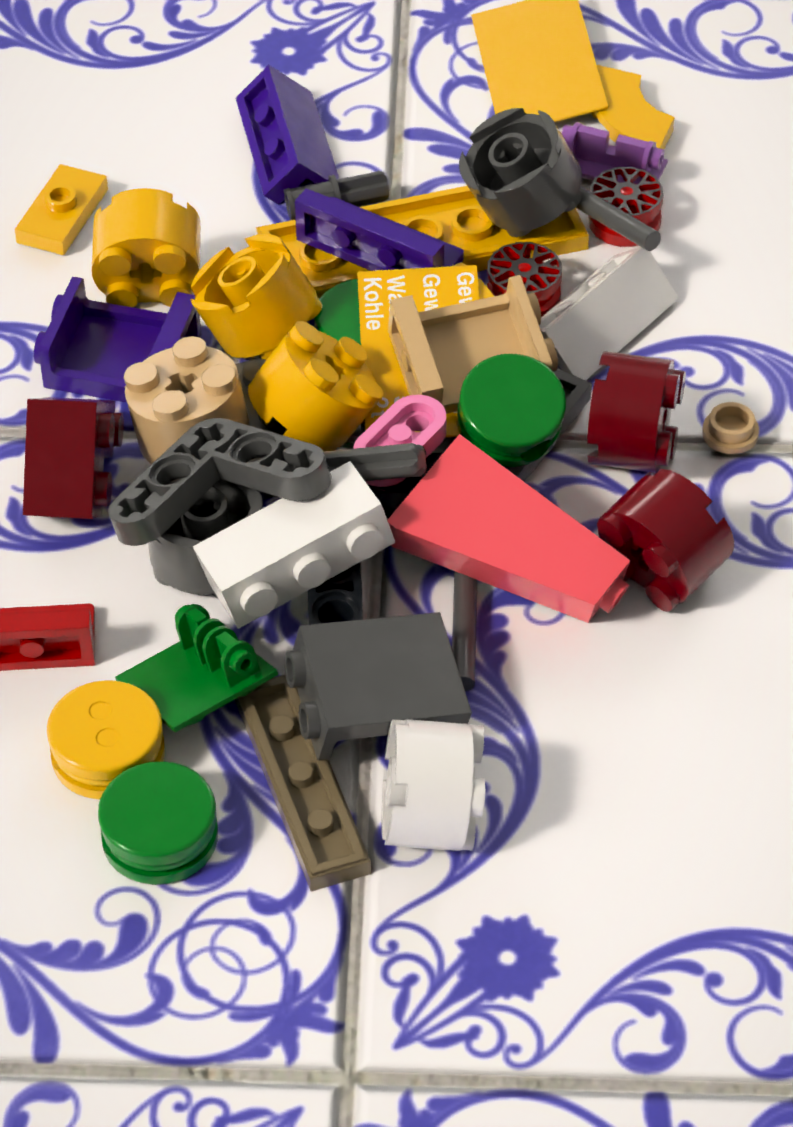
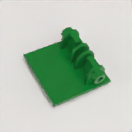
M192 604L182 606L176 612L175 626L179 642L115 676V679L145 691L158 706L162 722L176 733L186 726L200 722L206 715L236 698L250 694L259 685L276 677L278 671L260 657L252 645L246 641L239 640L235 632L223 622L214 618L210 619V615L204 607Z

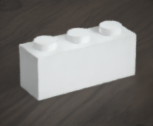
M351 461L330 472L332 476L331 484L319 496L305 501H291L281 498L193 546L210 586L238 629L259 617L267 615L277 607L396 543L382 504Z

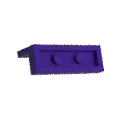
M268 65L235 99L263 195L279 205L285 199L284 189L297 188L306 178L316 184L328 181L330 175H335L336 179L340 178L313 94L304 86Z
M306 188L295 200L296 240L370 271L449 267L464 260V250L338 198L327 197Z

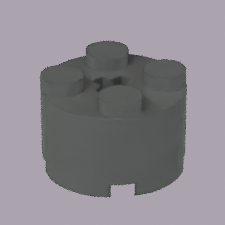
M511 108L488 118L471 134L470 139L473 144L467 155L465 156L462 152L459 159L461 177L492 223L506 230L513 237H523L533 229L553 221L563 212L573 210L582 198V191L580 189L582 171L580 164L553 119L547 113L537 110L538 115L526 114L523 108Z
M178 478L176 480L169 482L168 484L179 482L184 478ZM222 479L217 481L168 530L154 541L148 543L150 562L155 579L163 585L171 586L186 593L198 595L212 594L217 597L206 578L193 546L263 509L260 491L257 492V490Z

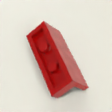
M93 604L0 608V671L95 666V609Z

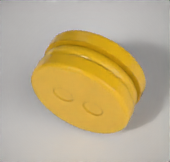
M112 680L87 683L73 689L62 697L50 713L47 723V738L50 746L52 766L61 783L76 794L100 800L108 784L125 770L143 763L164 761L165 743L161 713L155 701L145 691L134 685Z

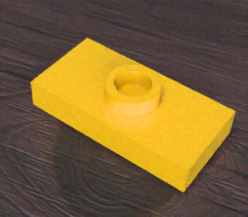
M59 164L16 226V243L65 255L108 191L107 176Z

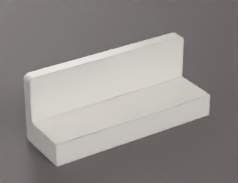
M637 247L610 258L542 316L539 327L544 339H552L557 353L558 365L562 371L587 380L603 366L599 365L604 351L618 353L676 302L678 295L652 253L642 247Z

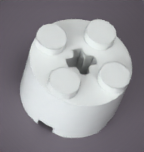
M408 719L391 721L385 752V760H389L387 780H383L381 831L382 839L385 840L384 845L453 851L473 850L476 817H482L485 803V779L475 778L474 764L481 763L484 749L483 726Z

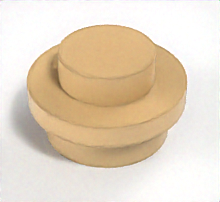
M725 402L714 407L705 418L702 435L706 444L712 449L724 454H740L750 450L757 443L759 425L753 412L747 406L736 402Z

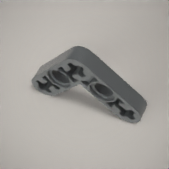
M206 419L195 424L120 493L110 504L108 514L118 540L125 545L138 546L152 542L160 537L220 479L291 501L310 500L326 491L331 484L332 476L325 454L320 447L311 443L229 419ZM260 456H266V457H264V458H262V459H260V460L253 461V462H248V461H250V460H252V459H254V458H257V457H260ZM178 478H184L179 482L168 484L169 482L176 480Z

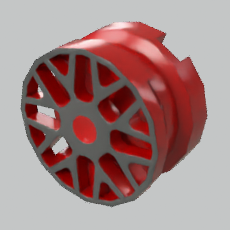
M616 167L603 171L594 178L590 186V192L659 231L662 218L663 187L654 175L634 167ZM617 175H621L625 182H618ZM638 177H643L639 184L633 183ZM588 216L590 221L589 228L598 239L618 247L638 246Z
M515 242L502 246L490 257L487 267L489 280L487 287L494 296L506 293L509 277L521 275L527 293H535L538 299L541 317L561 301L562 262L557 254L546 246L533 242ZM531 250L534 251V254H533V257H532V258H530V256H531Z

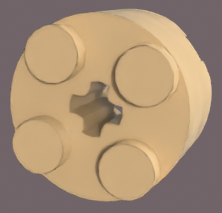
M200 337L182 338L172 348L160 351L143 362L131 365L124 373L126 384L125 397L138 445L143 457L150 464L154 463L191 427L206 419L224 418L249 425L250 420L236 364L226 353L206 346V342Z

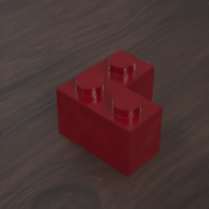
M55 397L27 399L23 515L93 519L102 516V506H110L111 472H103L104 459L113 457L114 447H121L124 433L123 414L115 413L114 400Z

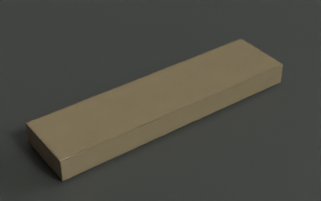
M281 675L259 685L250 694L236 698L237 708L310 891L312 892L371 874V860L329 760H317L312 740H305L302 737L298 716L301 701L297 688H290L286 675Z

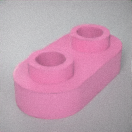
M426 395L403 397L397 400L357 438L353 449L413 443L424 447L427 458L446 437V410L438 400ZM405 478L365 482L372 486L387 487L398 484Z

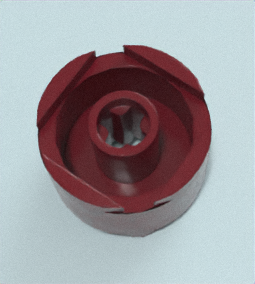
M604 351L599 365L610 366L609 372H607L606 380L595 379L589 413L587 444L598 445V450H594L587 455L588 463L657 473L661 465L668 466L669 460H674L678 427L669 426L671 409H675L676 404L681 405L686 372L674 370L673 360Z
M660 469L654 476L651 475L650 471L599 518L597 528L599 537L630 560L623 580L627 582L629 579H632L645 588L650 601L657 608L670 612L678 604L683 603L732 555L734 538L725 518L723 517L716 524L706 510L713 501L705 492L686 477L667 469Z

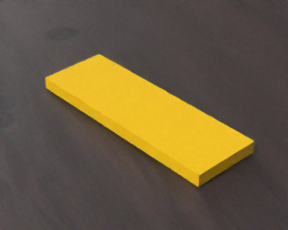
M468 186L360 207L463 249V263L466 266L477 265V272L487 270L488 261L495 251L504 245L515 242L540 244L546 246L557 255L587 250L589 245V234L576 208L563 212L553 221L533 229L523 237H513L506 230L499 228L491 222ZM296 220L256 227V235L272 234L281 238L315 289L319 299L331 287L341 282L357 279L358 271H370L296 240ZM531 250V256H530V258L533 257V254H534V251H533V250Z

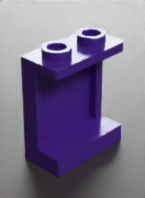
M72 276L64 294H58L54 300L51 322L46 332L41 331L35 341L34 362L40 364L43 387L127 403L124 373L128 367L135 363L143 362L160 351L172 348L182 338L191 336L201 337L200 315L190 300L195 299V295L177 292L169 312L162 313L89 300L86 297L84 278Z

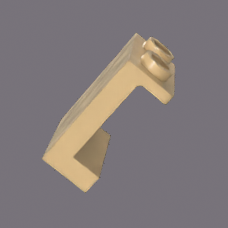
M521 275L508 278L507 291L503 295L422 312L417 311L412 295L390 300L388 333L409 395H426L438 400L444 406L446 414L457 411L461 387L466 376L477 364L487 358L500 354H521L539 360L552 371H557L558 358L554 343L551 338H543L539 327L541 324V311L535 293H527Z

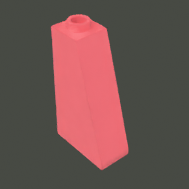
M460 434L387 520L396 542L391 545L393 548L587 623L591 621L600 608L610 613L630 586L623 580L630 563L628 558Z

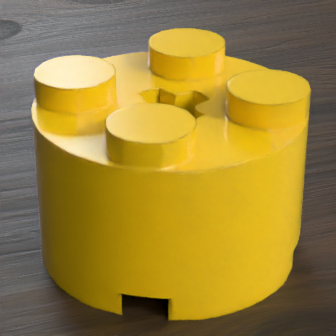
M150 188L131 189L120 192L112 197L111 205L103 211L100 206L94 216L91 273L95 285L106 295V302L133 308L138 303L162 302L164 305L171 307L177 292L192 294L190 289L192 281L200 270L201 220L198 212L188 202L187 209L173 202V194Z
M259 234L245 238L249 247L235 254L228 246L213 256L193 279L190 289L194 293L195 299L190 300L228 355L236 358H249L259 355L261 359L267 360L297 321L308 322L315 318L322 309V303L317 297L315 289L281 238L272 234Z
M297 321L257 371L248 386L250 401L266 424L274 417L287 429L283 436L314 444L320 447L323 452L335 451L346 443L382 398L383 390L376 382L369 368L364 364L368 359V355L359 343L348 337H341L338 341L318 331L314 326L304 321Z

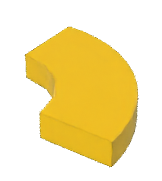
M597 65L609 108L592 112L591 114L608 130L609 138L616 143L620 134L648 142L653 141L656 142V148L665 149L674 130L675 117L656 110L644 99L640 90L641 75Z

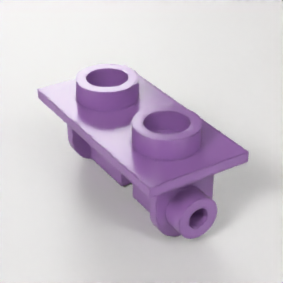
M576 122L574 126L565 125L561 132L581 167L582 178L594 180L603 171L616 167H634L649 172L659 180L668 164V159H664V149L656 148V142L653 141L648 142L619 134L616 146L609 145L608 131L585 126L579 122ZM617 175L618 182H625L621 175ZM638 177L633 183L639 184L643 177Z

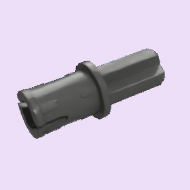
M382 171L336 179L335 175H330L326 182L284 189L285 204L290 221L296 220L295 200L306 188L327 197L338 198L357 207L384 202L389 199V184L385 173Z

